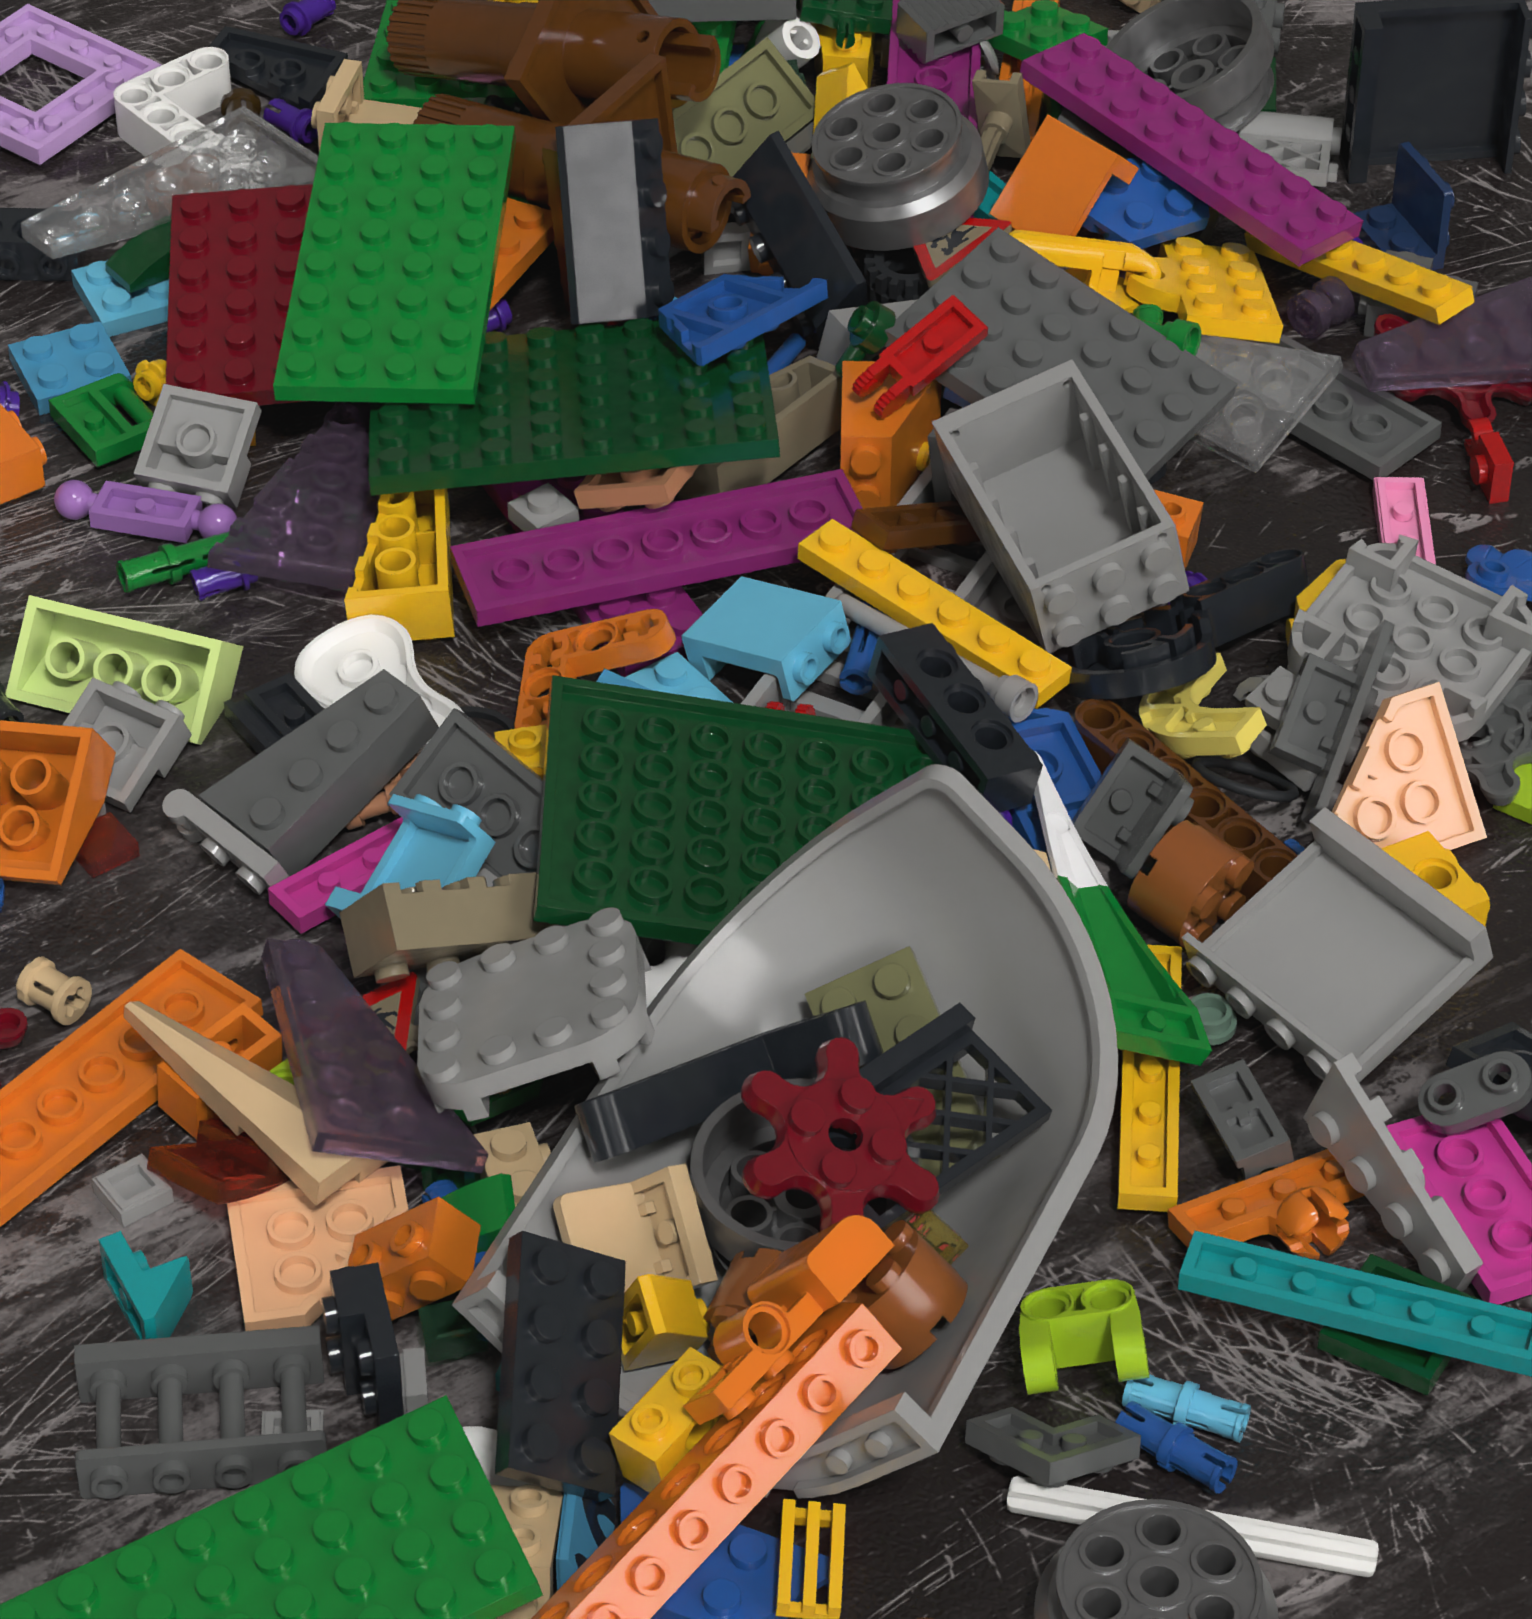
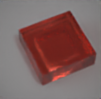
M108 812L95 819L75 859L94 878L140 856L138 841L111 812Z

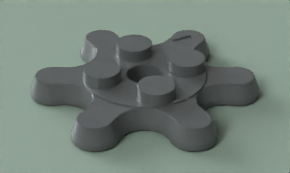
M1532 680L1516 681L1482 728L1471 736L1483 738L1482 740L1474 741L1472 747L1467 746L1466 740L1459 742L1470 782L1480 788L1485 799L1492 805L1504 806L1510 804L1515 799L1520 789V778L1514 772V769L1520 765L1532 763V723L1528 720L1532 716Z

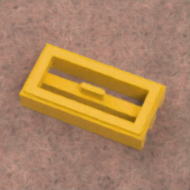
M783 1499L776 1616L802 1619H840L846 1504L833 1503L832 1510H821V1502L808 1501L807 1508L795 1507L796 1500ZM794 1525L806 1526L802 1602L790 1601ZM820 1527L831 1528L827 1604H816Z

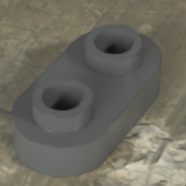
M1508 1051L1495 1052L1429 1078L1420 1089L1418 1106L1426 1123L1433 1130L1442 1134H1457L1524 1108L1532 1098V1073L1526 1061L1519 1055ZM1498 1073H1511V1078L1505 1084L1496 1085L1492 1083L1493 1078ZM1452 1092L1456 1094V1098L1451 1104H1438V1099L1444 1093Z

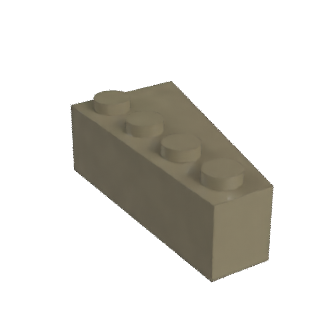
M537 872L508 874L493 880L492 887L487 886L484 876L466 877L444 887H441L440 879L423 880L415 883L416 886L402 890L400 889L399 882L382 883L339 912L354 978L375 975L376 983H388L410 976L409 970L426 968L428 973L431 968L442 962L454 961L458 964L482 954L486 949L496 944L507 943L511 945L535 937L545 928L558 925L533 921Z

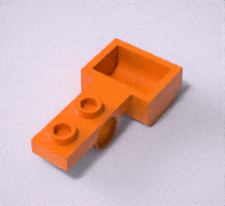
M852 1215L783 1251L749 1285L747 1295L753 1305L728 1317L717 1326L714 1332L713 1345L715 1353L723 1365L683 1406L699 1425L720 1415H723L727 1420H731L740 1414L756 1398V1394L751 1389L761 1377L765 1380L771 1379L790 1363L794 1355L789 1348L824 1311L841 1303L895 1246L892 1241L871 1219L860 1215ZM748 1328L755 1334L758 1346L752 1341Z

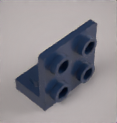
M1409 141L1399 143L1392 203L1375 206L1353 214L1364 220L1358 236L1364 245L1385 253L1386 250L1408 251L1419 256L1434 258L1432 271L1444 267L1445 251L1450 241L1448 228L1450 212L1455 202L1454 193L1449 183L1445 182L1436 173L1428 160L1421 156Z

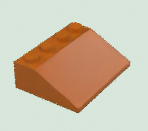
M0 720V878H3V880L53 885L62 884L105 802L116 754L114 749L93 728Z

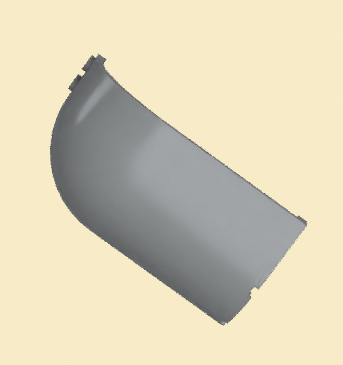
M929 765L852 810L809 841L763 880L698 945L647 1007L648 1016L655 1030L652 1044L645 1045L639 1042L634 1048L618 1058L617 1061L622 1071L606 1079H599L586 1099L589 1100L757 1034L813 1017L804 995L805 993L910 946L916 955L940 1014H943L960 1002L976 1018L972 1030L1052 1109L1047 1122L1000 1153L1001 1157L986 1163L941 1194L934 1208L922 1214L923 1222L918 1230L935 1244L937 1241L945 1238L953 1240L940 1255L967 1282L968 1290L965 1301L951 1323L942 1316L930 1330L937 1340L926 1351L901 1367L895 1369L884 1368L772 1488L794 1490L797 1498H814L837 1494L868 1483L939 1452L1096 1161L1107 1136L1114 1111L1118 1081L1116 1026L1104 973L1086 928L1063 887L1040 856L960 772L945 765ZM969 1054L960 1059L968 1079L985 1081V1070ZM975 1095L984 1115V1096ZM993 1098V1117L1019 1120L1028 1114L1015 1100ZM576 1114L454 1300L452 1306L502 1353L509 1238L521 1231H526L562 1242L553 1203L557 1197L563 1194L629 1183L665 1167L685 1163L690 1176L693 1143L704 1122L624 1154L594 1163ZM992 1133V1136L994 1137L999 1133ZM709 1242L708 1245L712 1252L718 1281L694 1290L696 1298H701L705 1302L707 1309L727 1271L715 1256ZM707 1339L697 1351L711 1359L707 1352L711 1342ZM621 1360L618 1422L677 1360L629 1371L624 1370Z

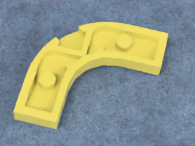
M1216 653V664L1202 676L1174 688L1143 695L1141 699L1139 715L1143 726L1182 759L1220 755L1223 758L1240 756L1249 750L1252 742L1267 726L1260 707L1208 708L1199 706L1202 699L1210 694L1211 688L1227 671L1221 653Z

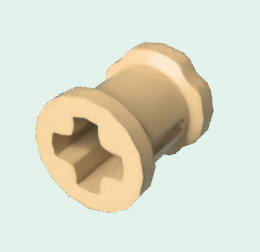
M37 957L27 964L19 975L16 984L18 1000L28 1006L38 1004L49 1010L53 1019L62 1025H71L76 1022L88 1008L92 997L90 982L80 976L70 978L57 971L55 963L45 957ZM37 981L41 983L40 987L35 986L34 983ZM68 995L73 996V1000L67 999Z

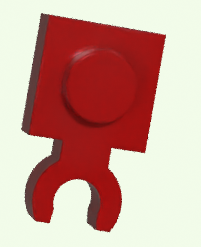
M1487 417L1468 419L1467 426L1471 432L1472 439H1465L1464 446L1468 456L1471 457L1470 474L1472 481L1475 485L1481 486L1489 504L1508 502L1514 462L1499 432H1493L1491 422Z

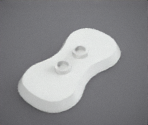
M364 615L337 624L308 643L299 653L295 662V679L325 709L385 669L421 696L438 727L441 726L453 708L462 711L457 704L437 693L424 682L416 668L413 643L408 631L394 619L383 615Z

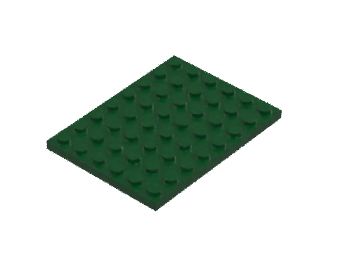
M647 318L631 319L624 324L603 326L600 323L594 322L584 323L575 329L557 331L549 327H538L529 330L525 334L506 335L502 332H487L475 404L370 402L369 484L371 496L780 457L779 436L763 334L748 341L743 348L731 350L708 364L699 366L660 328L659 321H652Z
M553 675L548 700L533 921L568 926L588 920L594 913L602 909L614 907L620 910L624 920L632 924L637 936L699 945L748 894L809 841L852 810L921 769L934 765V762L907 729Z

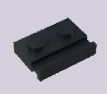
M291 673L245 692V699L234 703L231 699L224 702L225 718L258 754L324 710Z

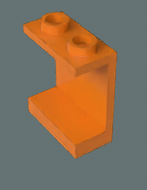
M1047 114L989 214L998 220L1010 221L1012 231L1026 230L1076 236L1110 177L1113 175L1130 185L1139 168L1117 153Z

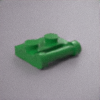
M121 373L110 375L48 400L50 416L97 467L141 450L154 414L136 395L133 383ZM113 405L121 406L137 425L131 426Z

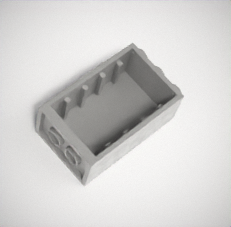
M1073 359L932 421L949 488L1041 646L1048 653L1075 645L1083 638L1112 625H1119L1132 616L1159 604L1168 603L1177 596L1189 591L1176 525Z

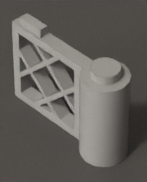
M1260 111L1247 125L1239 130L1240 138L1261 152L1269 154L1277 163L1295 175L1305 178L1312 186L1326 187L1327 182L1336 183L1338 164L1329 162L1330 155H1340L1342 128L1333 127V117Z

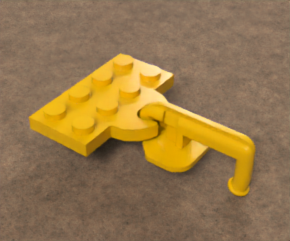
M1014 230L1008 233L1055 265L1068 267L1069 269H1064V271L1129 313H1133V310L1140 305L1153 304L1160 307L1161 310L1177 313L1179 319L1198 323L1201 327L1202 335L1280 343L1283 329L1282 321L1255 252L1245 245L1228 242L1220 247L1204 245L1200 240L1191 237H1178L1176 241L1169 240L1161 243L1158 257H1151L1146 251L1132 243L1026 230ZM1120 271H1126L1125 279L1119 277Z

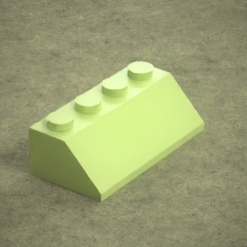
M29 595L5 695L9 699L70 713L92 678H96L109 685L119 681L136 690L142 699L156 704L158 700H163L178 708L185 715L183 721L192 734L188 742L201 745L224 710V702L232 697L243 646Z

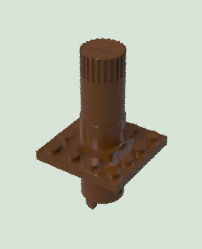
M398 0L397 6H394L393 13L389 17V26H387V50L391 55L390 60L394 62L393 66L399 69L400 73L410 76L511 87L535 118L550 122L558 121L569 124L649 53L666 57L672 108H679L687 101L701 102L706 100L716 87L721 67L720 48L714 35L698 34L694 25L685 18L659 16L648 0H539L538 3H512L493 0Z
M649 53L569 124L558 121L550 122L443 93L430 97L429 101L425 102L423 108L417 113V119L413 123L515 126L516 145L507 198L551 210L555 235L554 244L557 248L561 275L560 284L563 289L566 311H570L555 127L658 118L659 132L663 139L661 160L663 182L667 190L665 212L671 247L698 254L706 252L718 241L723 233L730 215L732 201L744 204L751 197L747 183L741 179L731 177L726 168L721 164L678 153L666 57Z

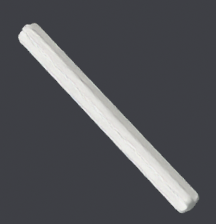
M1016 1476L1013 1477L1009 1484L1007 1509L1012 1513L1081 1525L1091 1516L1111 1506L1145 1499L1071 1485L1044 1487L1032 1482L1031 1478ZM1206 1510L1233 1527L1245 1539L1258 1558L1362 1577H1371L1376 1570L1379 1548L1378 1543L1374 1540Z

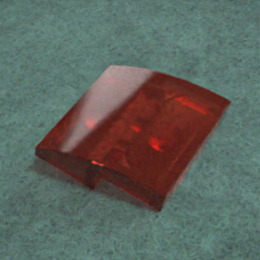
M221 1119L200 1120L197 1143L155 1146L149 1149L147 1170L217 1205L257 1196L290 1180L245 1131L237 1136Z

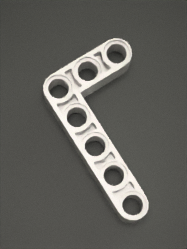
M216 47L196 49L124 82L114 90L118 135L164 172L199 163L216 192L265 188L263 169L196 119L219 108L222 97L231 91L229 58L226 51Z

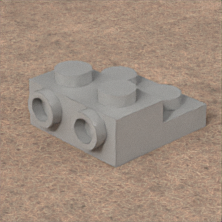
M163 384L133 473L143 487L201 496L203 509L217 503L237 509L251 467L247 454L262 412L258 403Z
M96 678L91 679L62 724L63 726L93 728L114 749L116 754L105 802L130 813L153 776L156 774L163 778L166 777L192 735L183 721L185 715L174 705L163 700H158L156 704L142 699L136 690L122 682L115 681L113 685H109Z

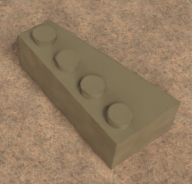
M809 355L769 375L779 436L780 457L701 464L675 497L687 500L767 484L841 429L842 378L836 374L835 365Z

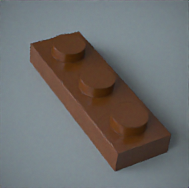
M957 500L856 509L851 528L889 554L897 553L898 549L919 548L932 550L937 545L954 544L970 546L972 542L980 541Z

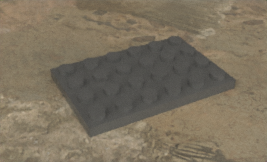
M999 227L895 320L893 327L885 330L889 339L884 346L888 347L951 295H955L988 327V336L935 380L971 404L1073 359L1147 480L1233 398L1238 385L1187 350L1181 351L1175 343L1166 340L1164 335Z

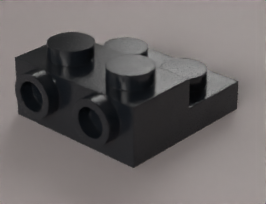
M379 1264L348 1266L330 1271L332 1296L321 1298L327 1334L336 1333V1336L325 1337L330 1372H342L347 1396L361 1393L365 1416L376 1414L378 1425L381 1426L403 1416L404 1409L399 1351Z

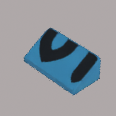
M564 1492L556 1554L557 1591L614 1531L616 1509L610 1498L599 1502Z

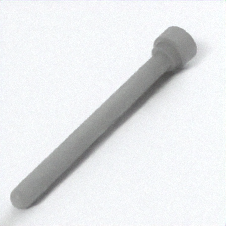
M841 594L835 598L841 600L846 618L877 635L909 629L850 595ZM958 655L974 677L980 680L985 691L1002 713H1005L1010 720L1021 722L1031 714L1038 700V687L1034 683L1019 675H1003L998 677Z

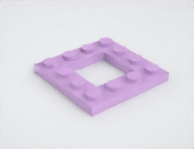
M26 4L0 22V75L33 54L85 79L37 112L0 96V146L41 165L115 113L113 92L116 87L162 64L30 4Z

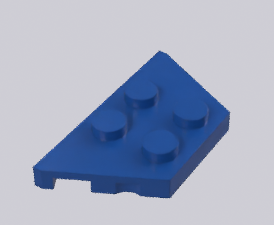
M1135 156L1126 159L1139 168L1130 185L1112 175L1082 225L1090 232L1102 235L1105 240L1132 243L1143 249L1204 230L1210 217L1209 205Z
M723 274L659 308V326L697 365L704 366L731 350L743 348L753 338L764 332L776 330L779 324L827 299V280L812 278L809 284L798 289L784 288L783 277H749L747 275Z
M1049 708L1033 709L1025 720L1021 722L1010 720L1011 724L1026 744L1041 756L1072 821L1102 774L1069 712ZM1033 795L1031 804L1009 810L1012 816V826L1032 849L1046 852L1048 857L1037 804Z
M623 1483L620 1488L621 1523L646 1498L649 1492L631 1484ZM738 1524L650 1619H788L789 1617L776 1616L780 1539ZM793 1544L790 1601L800 1602L803 1599L805 1548ZM818 1553L817 1589L823 1585L828 1588L829 1557Z

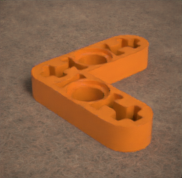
M646 609L550 632L534 640L528 647L525 655L514 723L515 729L547 724V720L543 721L542 718L547 719L549 694L541 697L539 695L550 689L553 675L576 679L580 676L601 672L604 668L610 670L652 660L668 652L674 645L676 636L666 614L662 610ZM610 641L602 648L592 651L598 645Z

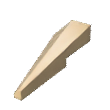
M132 1001L124 1005L125 1020L237 1136L245 1131L315 1205H318L352 1178L360 1183L401 1152L402 1145L393 1138L142 1002Z

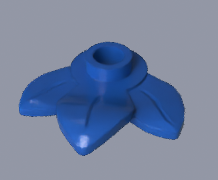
M1483 544L1469 549L1465 557V561L1468 564L1465 574L1467 580L1500 596H1503L1509 587L1514 585L1528 595L1527 601L1532 602V552L1513 549L1503 554L1492 545Z

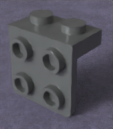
M1127 738L1072 819V823L1083 841L1114 860L1121 873L1133 879L1139 870L1147 873L1153 867L1157 860L1149 854L1160 841L1170 824L1176 826L1184 821L1194 804V800L1189 797L1193 787L1181 772Z

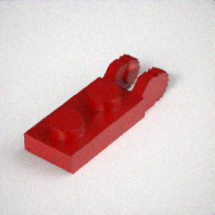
M951 295L879 354V359L858 376L852 389L860 398L867 397L868 394H871V392L880 387L890 374L897 382L879 397L873 408L880 418L888 417L902 407L910 395L914 397L988 336V327L955 295Z

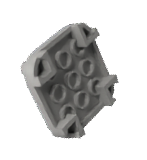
M1399 534L1397 544L1375 543L1367 546L1365 541L1360 539L1348 549L1345 564L1307 611L1298 610L1293 622L1287 649L1288 665L1286 670L1297 676L1303 659L1309 653H1312L1355 673L1370 633L1384 620L1395 624L1389 641L1395 643L1396 646L1383 673L1377 672L1372 688L1378 690V696L1368 718L1374 720L1383 699L1428 684L1440 682L1458 744L1460 741L1469 739L1482 728L1529 665L1532 657V612L1526 605L1528 595L1514 585H1511L1506 593L1500 596L1416 556L1419 540Z
M614 907L605 908L594 913L588 920L565 927L560 925L551 926L540 931L535 937L511 945L507 943L496 944L486 949L482 954L458 964L454 961H446L437 964L428 971L426 979L429 986L424 990L419 1003L417 1066L438 1114L446 1109H456L464 1111L468 1122L489 1117L490 1095L593 1062L600 1080H603L622 1071L617 1059L634 1048L637 1043L652 1044L655 1030L647 1013L645 972L652 969L632 924L623 919L619 909Z

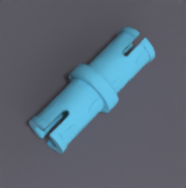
M1151 1374L1150 1378L1127 1381L1122 1398V1406H1126L1131 1401H1136L1155 1415L1174 1421L1173 1425L1181 1422L1239 1443L1243 1438L1242 1432L1246 1430L1251 1412V1405L1221 1398L1199 1390L1200 1384L1186 1381L1182 1385L1154 1377Z

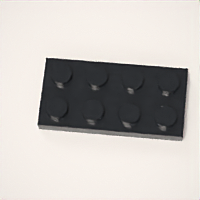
M521 1231L509 1238L495 1459L496 1475L599 1502L615 1496L617 1457L609 1432L618 1424L625 1260L526 1231Z

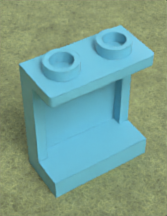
M743 576L681 635L688 662L709 681L728 663L776 676L783 698L790 701H795L851 642L841 600Z
M393 794L387 804L402 817L403 822L361 894L335 886L325 906L340 918L339 912L382 883L399 882L400 889L402 890L416 886L415 883L423 880L440 879L441 887H444L466 877H476L496 842L479 827L482 822L480 817L463 806L453 804L451 809H447L424 795L416 794L414 799Z

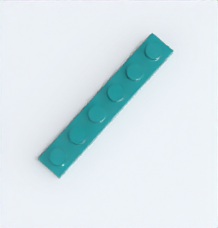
M1194 1230L1179 1273V1290L1532 1377V1313Z

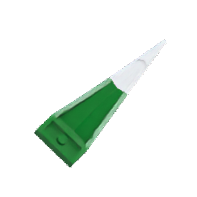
M1036 752L1043 767L1034 796L1052 873L1078 912L1101 964L1112 1003L1117 1048L1119 1050H1127L1201 1066L1212 1052L1197 1007L1172 979L1147 946L1109 889L1074 827L1041 756Z

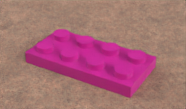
M1422 1115L1387 1125V1129L1400 1149L1405 1151L1410 1148L1413 1149L1424 1167L1422 1171L1425 1177V1190L1430 1198L1433 1196L1443 1197L1483 1261V1265L1471 1281L1482 1300L1499 1305L1532 1295V1163L1502 1119L1498 1118L1469 1130L1450 1135L1433 1130L1426 1123Z

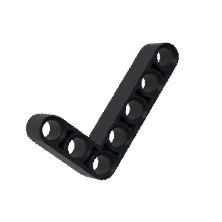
M866 1000L757 1034L574 1105L593 1162H600L624 1154L704 1122L717 1107L741 1092L742 1084L750 1074L765 1070L772 1071L783 1079H816V1052L822 1043L829 1039L841 1037L849 1039L858 1048L860 1057L859 1067L868 1064L884 1052Z

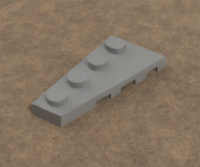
M1350 1052L1333 1063L1303 1119L1307 1122L1314 1140L1322 1147L1327 1148L1343 1167L1350 1185L1356 1191L1363 1193L1381 1215V1220L1386 1230L1396 1239H1400L1414 1256L1422 1275L1462 1292L1467 1289L1483 1265V1261L1443 1197L1433 1196L1430 1198L1425 1190V1177L1422 1171L1424 1167L1412 1148L1405 1151L1397 1145L1384 1123L1392 1115L1380 1096L1369 1100L1354 1076L1363 1069L1354 1054Z

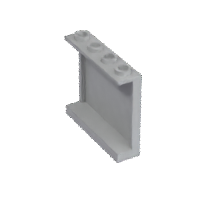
M1324 807L1309 821L1314 841L1203 943L1188 932L1182 936V940L1189 959L1186 962V967L1201 985L1206 988L1212 985L1216 986L1225 994L1227 1002L1240 1016L1246 1019L1253 1016L1264 1024L1267 1034L1279 1047L1284 1050H1289L1293 1047L1304 1056V1060L1310 1070L1323 1081L1333 1063L1352 1052L1363 1069L1354 1075L1360 1083L1493 959L1487 929L1483 924Z

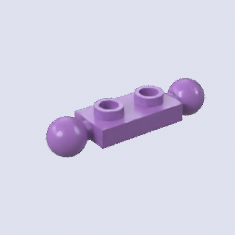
M69 480L62 483L54 495L55 507L63 517L70 520H79L89 514L90 527L118 533L187 543L193 530L199 531L203 538L238 529V518L230 507L217 503L203 509L201 496L112 481H105L98 494L93 493L92 489L80 480Z

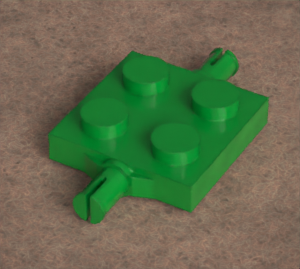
M1038 0L1033 2L1030 7L1016 12L1004 10L1003 34L986 41L991 44L992 48L1022 61L1082 33L1098 39L1103 46H1106L1108 44V28L1090 21V18L1084 14L1072 13L1058 7V3L1054 1Z

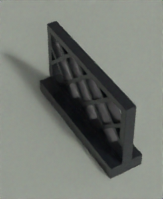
M960 1002L859 1069L861 1077L870 1081L875 1091L883 1095H896L903 1089L915 1086L943 1091L942 1110L936 1109V1116L932 1122L933 1125L941 1126V1145L908 1141V1136L906 1138V1152L909 1157L940 1161L939 1175L936 1177L940 1195L1047 1122L1052 1113V1109L972 1030L976 1018ZM969 1054L985 1070V1081L953 1077V1063ZM944 1070L943 1075H939V1074H938V1073H940L941 1071ZM952 1092L984 1096V1115L952 1112ZM993 1098L1015 1100L1028 1114L1019 1120L993 1117ZM832 1126L829 1128L828 1135L835 1147L856 1149V1134L851 1135L848 1131L841 1128H833ZM950 1127L983 1131L982 1145L976 1150L950 1147ZM992 1133H999L992 1138ZM949 1162L955 1163L949 1168ZM897 1202L895 1206L880 1216L868 1204H866L863 1213L864 1217L875 1222L883 1232L893 1223L905 1220L914 1214L905 1210Z

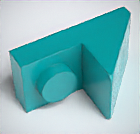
M121 1231L98 1239L104 1279L137 1340L170 1337L193 1294L189 1258L182 1256L150 1268L141 1250L132 1252Z

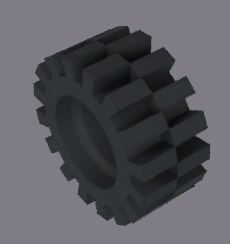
M912 247L889 251L867 250L866 258H864V278L866 280L867 297L870 298V302L877 301L885 304L917 300L930 289Z

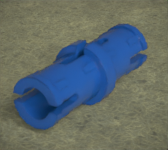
M1131 1401L1125 1406L1126 1411L1132 1413V1417L1123 1411L1118 1415L1115 1423L1141 1435L1140 1449L1156 1457L1159 1467L1169 1472L1177 1469L1218 1494L1226 1489V1485L1219 1481L1220 1478L1229 1484L1232 1481L1237 1469V1459L1196 1438L1195 1434H1193V1428L1181 1422L1173 1425L1143 1408L1136 1401Z

